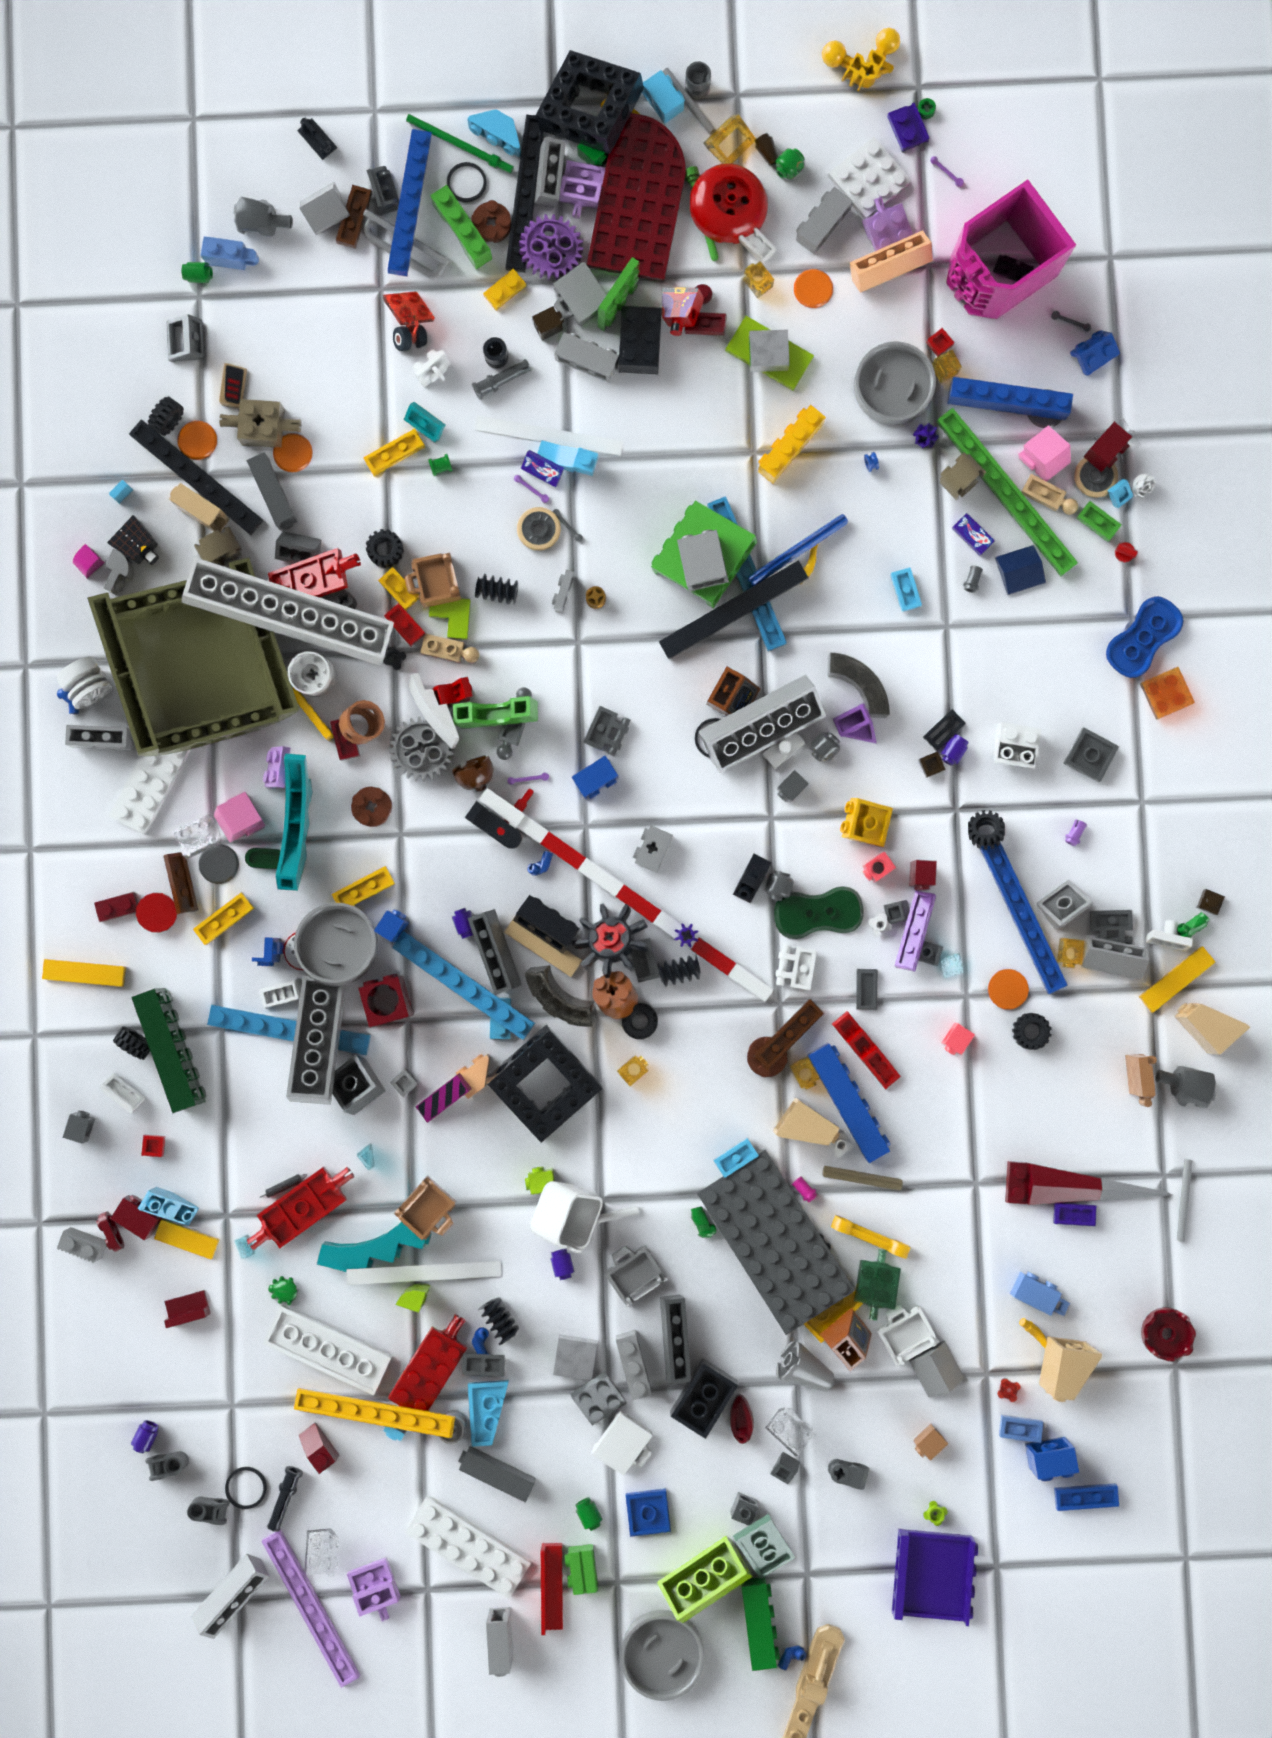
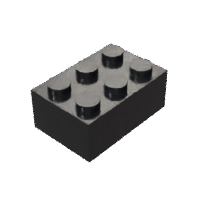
M622 306L619 373L658 375L662 308Z
M702 1358L691 1376V1382H687L671 1408L670 1417L706 1439L739 1386L737 1379Z

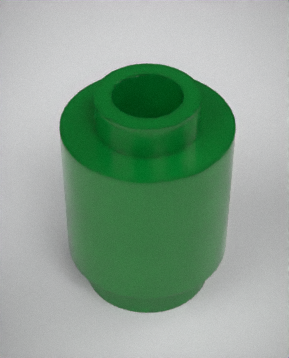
M187 262V264L182 265L181 274L184 281L189 283H209L210 279L213 278L212 267L207 262Z
M590 1497L575 1504L577 1508L576 1513L584 1529L593 1531L601 1526L600 1522L603 1518L595 1502L591 1501Z

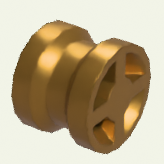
M593 586L587 590L586 602L590 608L599 609L604 606L606 595L601 587Z

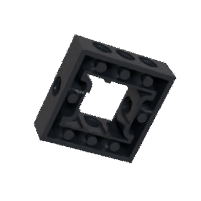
M569 50L535 115L539 130L610 154L644 90L641 73ZM579 85L588 87L592 91L598 90L607 93L608 97L598 116L570 108L575 98L580 94Z
M547 1024L485 1078L487 1085L541 1143L603 1089L599 1081ZM548 1058L570 1082V1085L567 1088L564 1087L562 1089L563 1092L552 1101L549 1100L547 1106L539 1111L536 1103L524 1094L523 1089L518 1084Z

